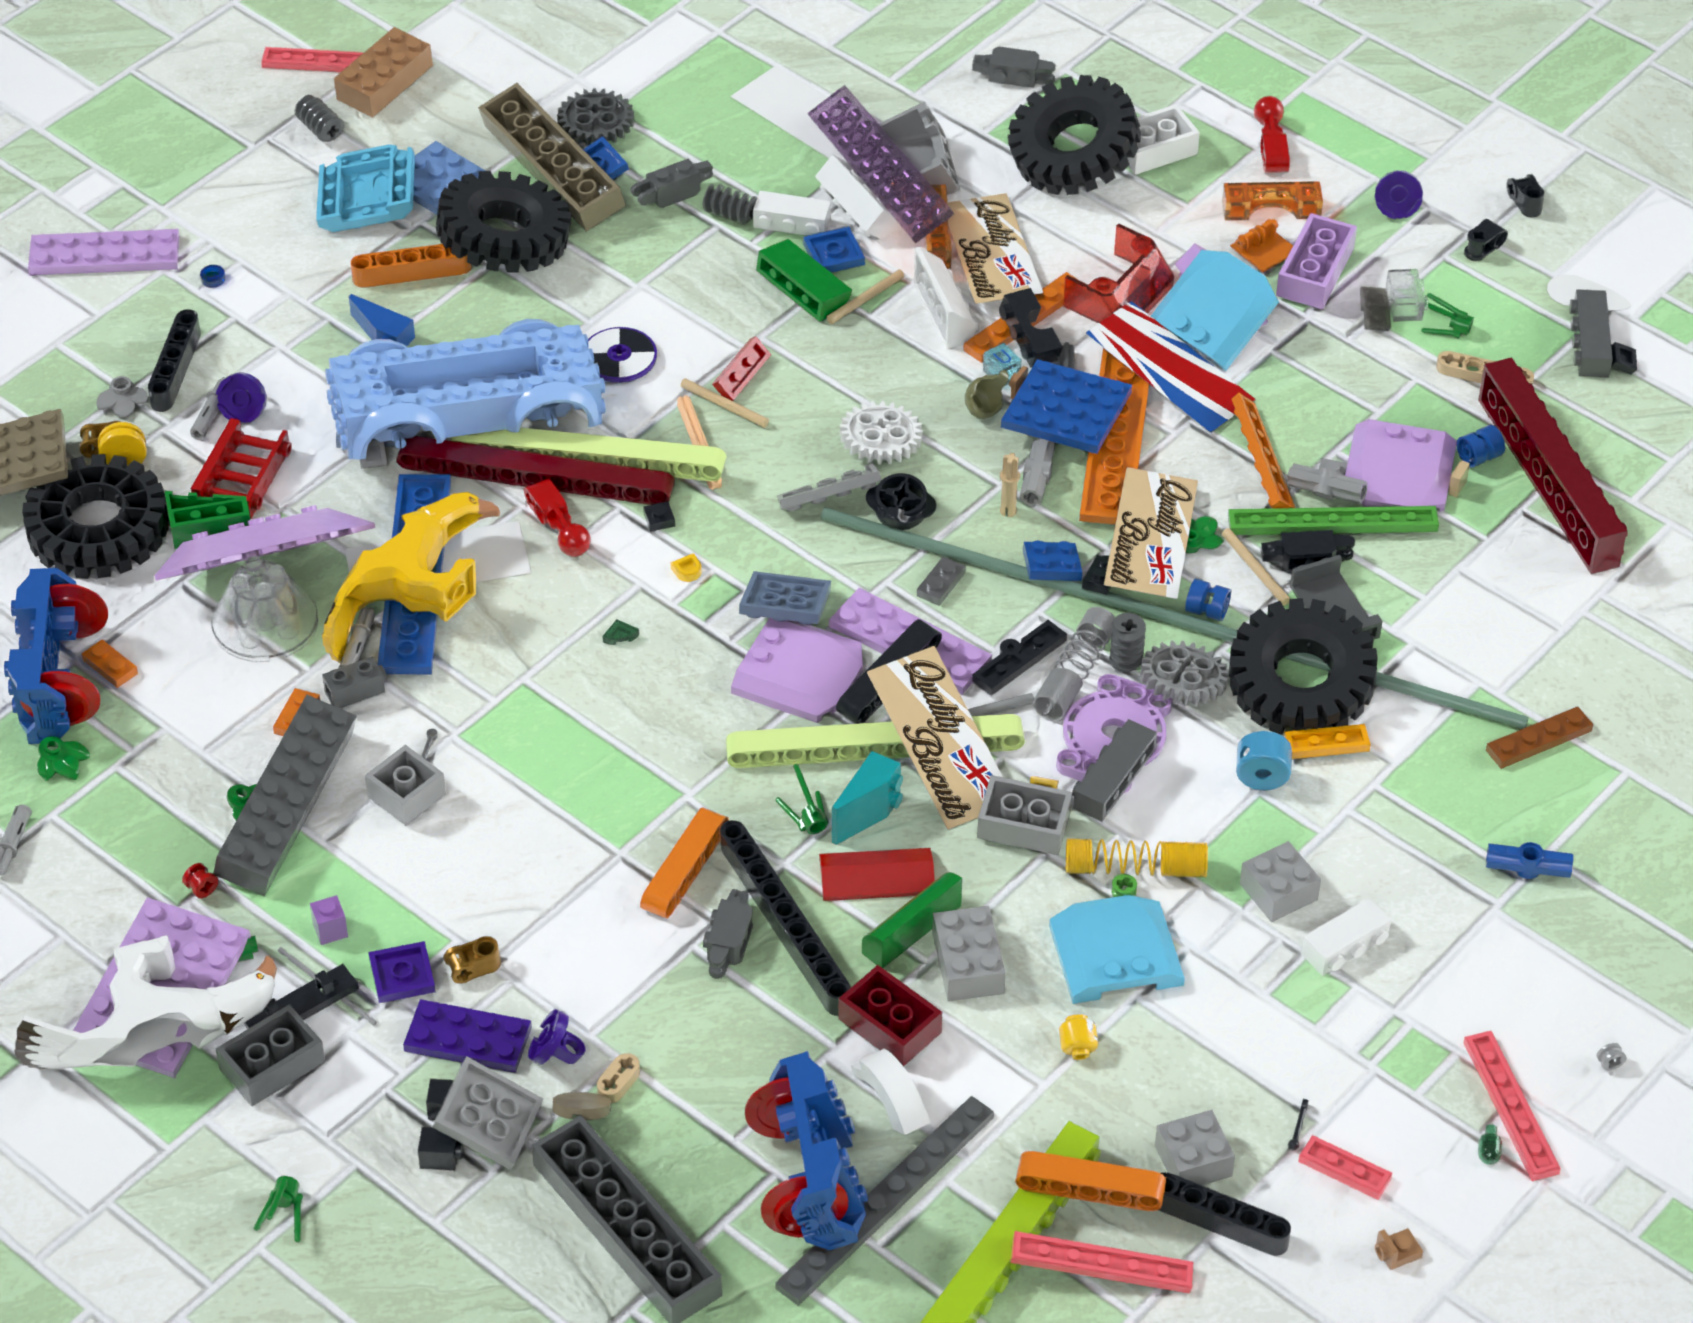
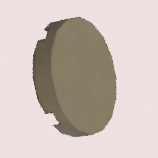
M569 1092L556 1095L553 1098V1112L567 1119L573 1118V1114L581 1115L585 1120H596L609 1115V1111L611 1112V1099L596 1093Z

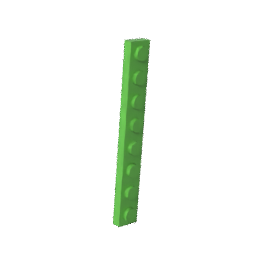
M1436 506L1228 509L1229 528L1235 535H1271L1286 532L1333 530V533L1438 532L1439 528Z

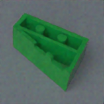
M165 491L174 549H177L183 542L193 540V534L207 531L209 536L229 531L228 526L243 522L245 527L249 526L250 515L246 496L213 494L212 498L198 497L197 493L189 492L188 496L173 495V491Z

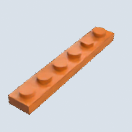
M1066 272L1042 289L1043 293L1034 294L1041 309L1036 322L1030 324L1035 326L1084 291V283ZM999 318L966 341L963 351L979 362H984L993 353L998 352L1014 341L1006 321Z
M1238 393L1232 398L1235 407L1234 413L1240 420L1242 433L1247 438L1248 450L1255 459L1254 466L1261 475V484L1268 493V503L1272 508H1295L1256 404Z

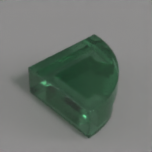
M616 619L602 638L603 643L616 645V642L627 640L631 642L640 634L638 628Z

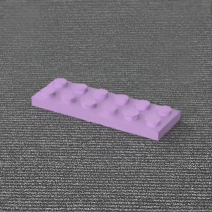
M179 229L31 235L28 263L29 275L178 269Z
M858 588L829 619V627L883 654L915 620L921 618ZM923 620L942 633L941 642L936 650L958 692L963 695L973 683L972 674L992 660V654Z

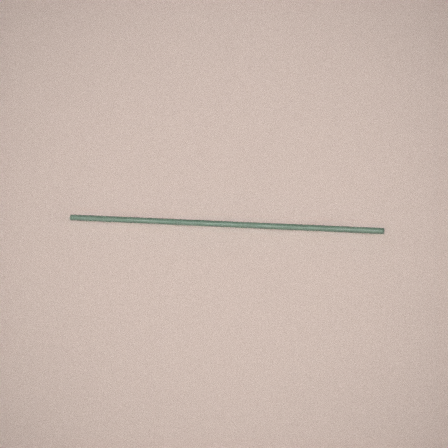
M824 507L821 514L822 520L1222 640L1233 642V638L1237 639V630L1115 593L1108 592L1107 595L1082 589V584L1075 581L1029 580L1027 567ZM1294 653L1284 657L1302 664L1331 671L1321 658L1309 653ZM1377 672L1375 685L1520 729L1526 728L1529 717L1380 672Z

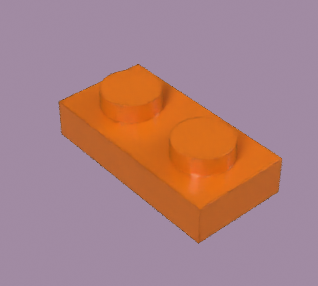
M103 639L81 653L83 661L116 688H119L138 674L137 666Z
M294 688L273 726L274 734L284 736L306 695L320 700V694Z

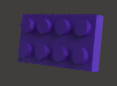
M420 999L403 1043L404 1052L461 1063L467 1056L487 1068L516 1073L532 1029V1022L527 1019Z

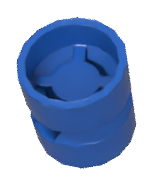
M1487 425L1476 432L1461 436L1456 444L1460 459L1470 463L1469 468L1502 456L1506 448L1500 430L1494 425Z
M1195 578L1187 595L1185 611L1201 615L1204 612L1207 618L1223 621L1229 607L1232 590L1220 585L1211 587L1210 582ZM1210 596L1213 597L1211 604H1208Z

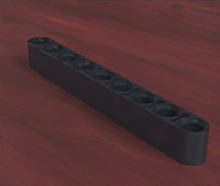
M737 820L723 823L720 829L722 853L826 1011L831 1015L838 1016L839 998L851 988L849 982L746 827Z

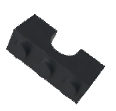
M1027 288L1005 294L999 307V314L1006 321L1011 337L1016 340L1020 347L1023 359L1027 360L1030 368H1032L1037 359L1050 363L1057 361L1063 346L1052 327L1038 329L1030 324L1036 322L1041 306L1032 289Z
M430 1078L426 1099L428 1120L436 1119L454 1080ZM422 1127L417 1151L420 1169L455 1171L457 1159H462L463 1144L433 1127Z

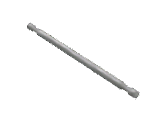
M282 947L278 949L279 953L285 955L288 960L315 979L314 975L316 973L294 956L288 954ZM348 998L340 999L361 1017L366 1018L373 1026L377 1023L375 1019L369 1017L366 1012Z

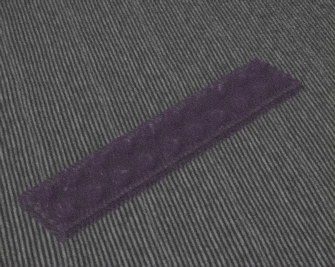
M845 85L807 113L915 244L954 215V212Z

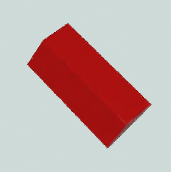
M931 848L819 854L823 901L916 896L935 881Z

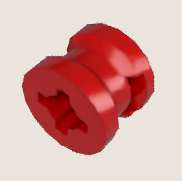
M196 863L185 871L182 883L188 889L192 888V892L197 898L203 899L215 891L218 885V878L213 873H208V868L205 865Z

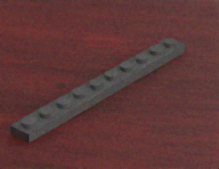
M971 1095L867 1195L868 1201L864 1202L866 1216L857 1234L859 1242L833 1250H827L814 1245L775 1282V1289L799 1306L994 1118V1111Z

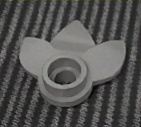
M119 376L111 381L108 390L99 394L97 408L98 410L112 408L116 416L126 418L133 414L135 404L147 402V393L143 388L135 387L128 377Z

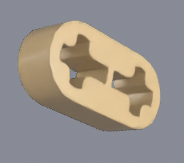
M624 1053L616 1057L598 1079L597 1094L611 1099V1103L619 1101L640 1075L638 1058L630 1053Z

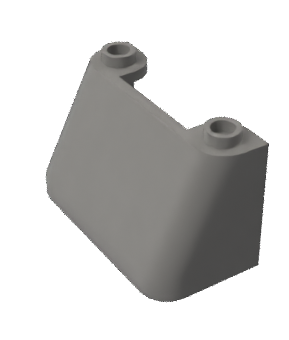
M925 101L874 126L877 135L874 137V141L879 150L883 149L885 151L892 176L888 177V183L886 184L887 191L891 197L895 196L899 200L946 195L960 190L946 135Z

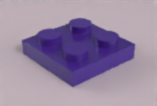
M425 941L368 952L379 1003L436 992Z

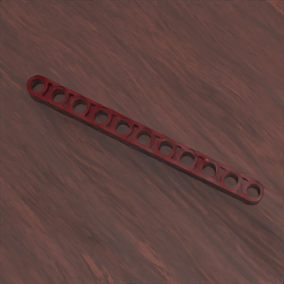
M419 436L404 438L406 446L404 448L400 447L396 457L397 464L407 470L523 487L550 479L559 492L647 505L669 502L675 484L674 477L662 471L447 440L437 443L436 439Z

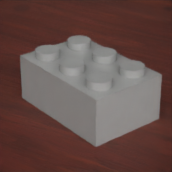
M991 775L978 817L977 838L1059 855L1071 813L1072 792Z
M983 906L933 913L932 935L947 1000L955 1001L1004 994L1005 969L990 907Z

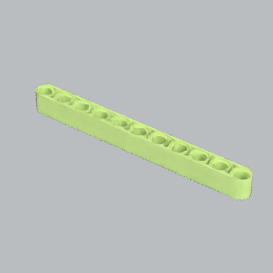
M520 428L519 432L515 433L505 429L455 436L450 439V441L662 471L669 473L674 478L702 481L719 480L727 457L722 449L711 446Z
M1018 715L971 716L990 752L1018 750L1024 745L1022 720ZM892 722L737 731L730 733L726 737L727 761L734 768L866 760L871 751L888 758L910 757Z

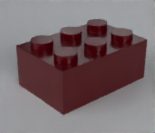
M879 965L875 966L839 998L838 1019L879 1050L886 1049L903 1067L942 1033V1011Z

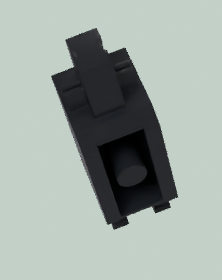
M1333 530L1281 533L1280 540L1261 543L1262 561L1279 562L1282 565V570L1287 573H1292V569L1300 565H1307L1337 555L1341 556L1342 561H1347L1353 557L1354 551L1351 548L1355 546V539L1347 534L1334 535Z

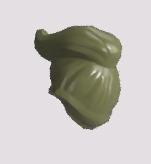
M1006 370L1000 371L999 374L976 378L968 385L964 397L965 405L971 415L977 419H986L994 416L1002 409L1003 397L1001 390L1007 384L1009 377Z

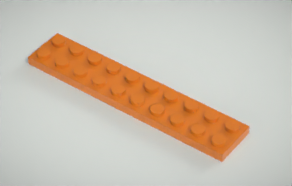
M1103 348L1099 376L1131 384L1132 393L1098 453L1088 452L1079 521L1116 525L1126 468H1139L1149 384Z

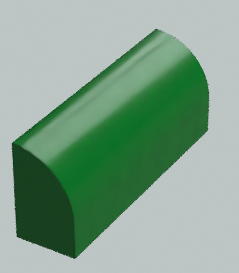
M790 239L771 245L758 252L756 271L819 322L827 319L829 314L848 302L852 289Z
M946 872L865 935L862 939V954L882 968L887 966L933 929V913L957 910L961 907L962 877L952 872Z

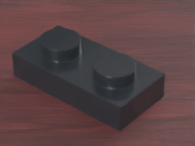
M1097 554L1083 579L1082 589L1104 595L1108 594L1111 586L1104 585L1109 561L1108 555L1101 556Z

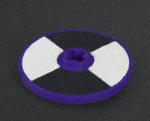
M628 327L608 328L595 333L588 339V349L592 348L594 363H598L600 378L607 382L623 383L639 379L652 370L657 360V348L654 341L647 334L637 329Z

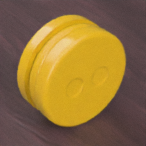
M117 422L110 424L99 434L98 454H105L107 465H109L114 455L126 457L127 466L133 460L142 464L147 454L145 435L138 426L132 423Z

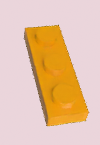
M1365 724L1287 731L1284 733V737L1290 742L1292 747V759L1370 752L1371 743Z

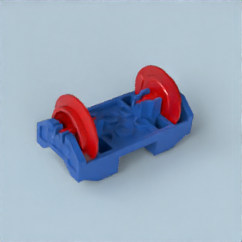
M58 568L30 569L28 577L16 590V599L11 600V615L16 616L15 633L20 635L19 649H10L9 661H4V675L10 678L8 680V693L14 696L12 698L13 713L18 714L19 723L27 734L28 744H39L44 738L50 736L61 739L70 729V726L90 719L98 711L101 698L96 686L86 678L70 673V669H58L61 641L85 638L100 631L108 620V607L97 593L77 585L74 579Z
M808 1051L780 1059L769 1078L770 1082L760 1087L749 1097L745 1105V1119L750 1128L760 1135L785 1139L786 1143L799 1139L805 1171L788 1176L789 1180L776 1185L765 1195L760 1207L762 1220L771 1230L779 1234L804 1238L805 1242L827 1250L859 1242L857 1234L866 1216L864 1202L868 1201L864 1185H858L859 1177L855 1166H849L851 1162L847 1148L853 1147L851 1134L855 1133L853 1121L850 1116L845 1117L847 1112L842 1098H836L838 1097V1092L834 1080L828 1081L824 1070L812 1061Z

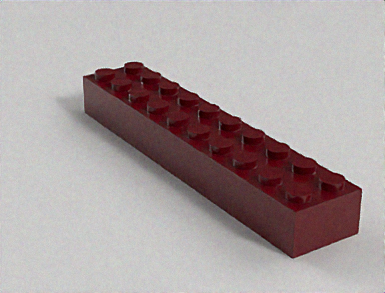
M1512 357L1484 364L1478 398L1479 403L1494 426L1500 430L1505 443L1590 574L1620 567L1621 557L1624 554V543L1628 535L1627 527L1616 515L1613 505L1609 504L1604 497L1601 487L1597 486L1592 479L1589 469H1586L1582 464L1579 454L1576 451L1574 452L1567 436L1559 429L1556 419L1551 417L1547 411L1544 401L1540 400L1535 393L1534 386L1525 378L1522 368L1517 366Z

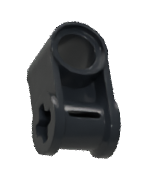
M1527 174L1525 178L1516 180L1509 178L1506 186L1508 195L1515 202L1521 213L1527 217L1539 216L1542 213L1545 192L1535 176Z
M1487 218L1484 219L1479 225L1468 232L1467 239L1469 242L1464 249L1465 257L1472 261L1483 260L1504 244L1508 231Z

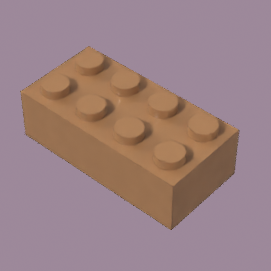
M393 27L334 78L337 100L373 118L433 66L430 44Z

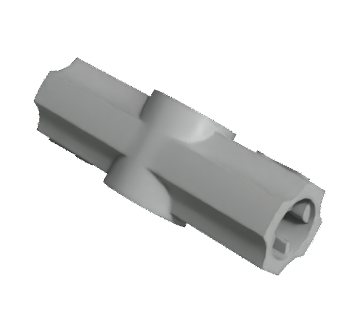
M1041 438L1033 441L1030 457L1026 458L1023 484L1020 492V500L1027 506L1035 507L1036 504L1042 503L1046 484L1049 485L1051 478L1052 459L1055 451L1054 442Z
M1293 463L1287 475L1288 486L1311 491L1313 494L1329 500L1339 498L1362 504L1367 494L1368 483L1366 481L1343 476L1340 472L1321 467L1319 470Z

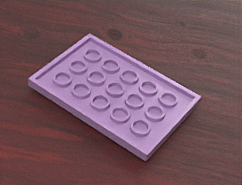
M147 897L120 947L168 935L173 952L175 970L171 978L152 980L149 983L158 987L207 989L226 984L251 934L248 929ZM115 957L112 959L73 1031L85 1033L100 1027L114 1011L115 1007L109 985L118 971ZM185 1023L178 1027L176 1037L183 1036L186 1033L187 1026ZM190 1042L173 1043L145 1054L135 1065L175 1078L193 1044Z

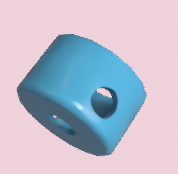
M1259 731L1250 733L1239 741L1237 746L1236 774L1245 786L1263 791L1274 790L1283 786L1289 780L1292 767V747L1284 736L1275 732ZM1249 748L1248 754L1244 756L1245 750Z

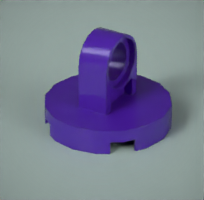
M1395 170L1387 173L1380 178L1375 188L1374 197L1377 208L1382 214L1391 219L1412 216L1418 211L1423 200V189L1420 181L1415 175L1407 171Z
M238 372L229 375L220 382L216 390L219 402L217 404L218 409L229 420L233 418L243 423L252 422L263 413L267 404V394L264 386L259 379L249 373Z
M554 1009L539 1026L543 1030L539 1038L534 1036L528 1051V1058L534 1061V1063L543 1065L551 1056H554L565 1063L574 1064L584 1055L585 1045L583 1041L566 1030L569 1023V1015L567 1013ZM566 1044L571 1046L576 1054L571 1053L566 1048Z

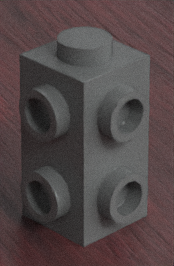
M373 656L322 674L324 692L331 705L338 708H343L385 693L384 681L387 680L386 672L382 665H377Z

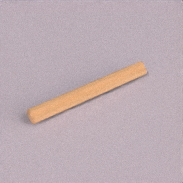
M687 395L678 397L677 406L692 445L709 446L690 397ZM722 479L707 481L708 487L712 490L721 488Z

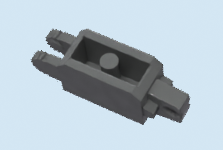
M998 46L993 48L992 54L975 55L973 59L972 71L989 75L988 82L1034 88L1035 84L1045 85L1055 82V76L1052 73L1056 70V64L1047 60H1040L1039 54L1036 51Z
M688 158L647 173L646 179L634 184L630 191L634 197H638L637 200L641 205L644 206L655 202L657 206L664 208L696 196L700 192V183L713 177V166L708 160L693 164Z
M732 889L727 900L721 899L718 910L713 909L710 919V926L712 928L711 931L705 932L703 939V948H707V960L710 965L709 974L712 978H722L726 974L729 964L737 965L743 960L753 929V909L748 904L749 892Z

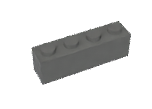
M1576 289L1575 299H1570L1569 313L1574 315L1571 318V331H1575L1572 337V348L1576 349L1574 352V366H1578L1579 376L1609 378L1613 359L1606 291Z
M1130 719L1126 721L1122 728L1118 727L1111 743L1104 745L1096 763L1089 765L1084 779L1076 782L1072 790V796H1074L1073 809L1103 822L1156 750L1157 732Z

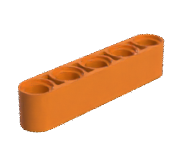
M443 244L360 254L353 257L350 263L352 281L357 287H372L463 275L471 271L472 264L467 263L468 255L459 259L451 253L452 247L445 248Z
M703 807L698 810L645 889L640 902L641 909L666 919L672 915L721 841L720 829L723 823L729 821L727 816Z
M1026 1151L1020 1156L1015 1182L1019 1188L1030 1192L1143 1211H1157L1162 1206L1166 1178L1161 1173L1151 1170L1036 1151Z

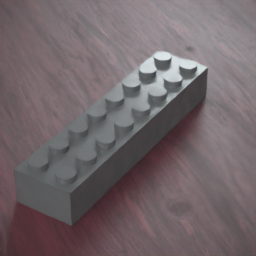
M305 696L216 857L213 872L215 876L265 897L353 734L357 715L312 696Z
M581 1115L532 1144L534 1167L668 1323H681L722 1297L721 1274Z

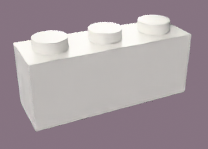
M759 191L753 209V228L805 236L827 232L831 220V201L767 191Z
M1368 898L1303 936L1301 955L1322 976L1330 971H1337L1352 958H1359L1369 948L1384 943L1389 936L1391 919Z

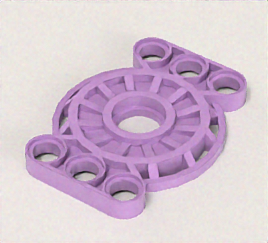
M1113 674L1101 676L1097 682V692L1079 699L1066 713L1063 722V738L1068 749L1058 753L1056 761L1057 771L1064 776L1082 781L1089 765L1096 763L1104 745H1109L1112 741V738L1105 736L1101 729L1110 725L1123 727L1128 719L1156 732L1157 724H1160L1162 732H1157L1156 744L1159 743V745L1144 766L1148 765L1163 750L1166 741V723L1163 717L1171 712L1172 699L1169 698L1164 701L1162 694L1155 696L1153 695L1154 689H1147V685ZM1106 684L1114 685L1116 689L1112 691H1107L1103 689L1102 686ZM1135 692L1140 694L1141 697L1131 699L1127 695ZM1155 701H1163L1167 705L1159 708L1154 706L1152 703ZM1076 713L1074 721H1069L1072 715ZM1068 731L1072 734V739L1069 738ZM1065 759H1072L1076 762V764L1073 766H1066L1062 763V761ZM1132 783L1129 785L1125 792L1131 789Z

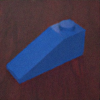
M351 294L349 296L350 314L371 340L391 339L408 346L415 339L413 319Z

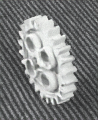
M871 401L870 406L861 403V409L853 407L852 412H846V418H842L840 441L844 443V449H850L851 455L858 453L859 460L867 457L868 463L875 459L881 465L882 460H886L888 464H891L892 459H895L900 463L902 456L909 459L910 453L916 454L917 448H920L923 430H921L922 423H918L917 416L912 417L911 410L903 412L904 406L894 408L893 402L889 406H885L884 401H881L880 405H876Z

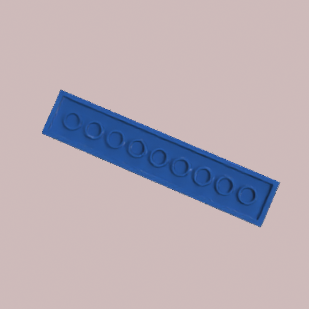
M399 474L392 538L399 534L406 524L401 517L403 514L417 511V509L450 495L451 475ZM445 546L442 548L438 560L432 569L434 573H442ZM395 600L385 601L378 666L382 665L386 674L432 675L438 615L432 612H412L400 602Z

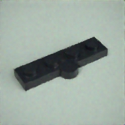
M1047 620L1021 639V643L1015 639L1002 641L1000 644V655L972 674V682L992 696L1067 641V633L1050 620Z

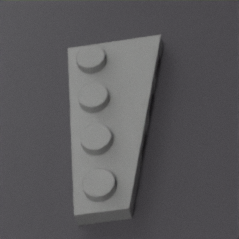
M873 463L864 465L865 471L850 470L844 472L841 476L842 479L836 480V478L823 479L816 483V488L812 489L811 485H806L777 495L779 506L782 510L794 511L802 508L801 504L810 501L812 504L822 503L827 500L826 497L834 494L837 497L849 495L852 493V489L861 487L862 490L873 488L876 486V482L881 481L880 472Z

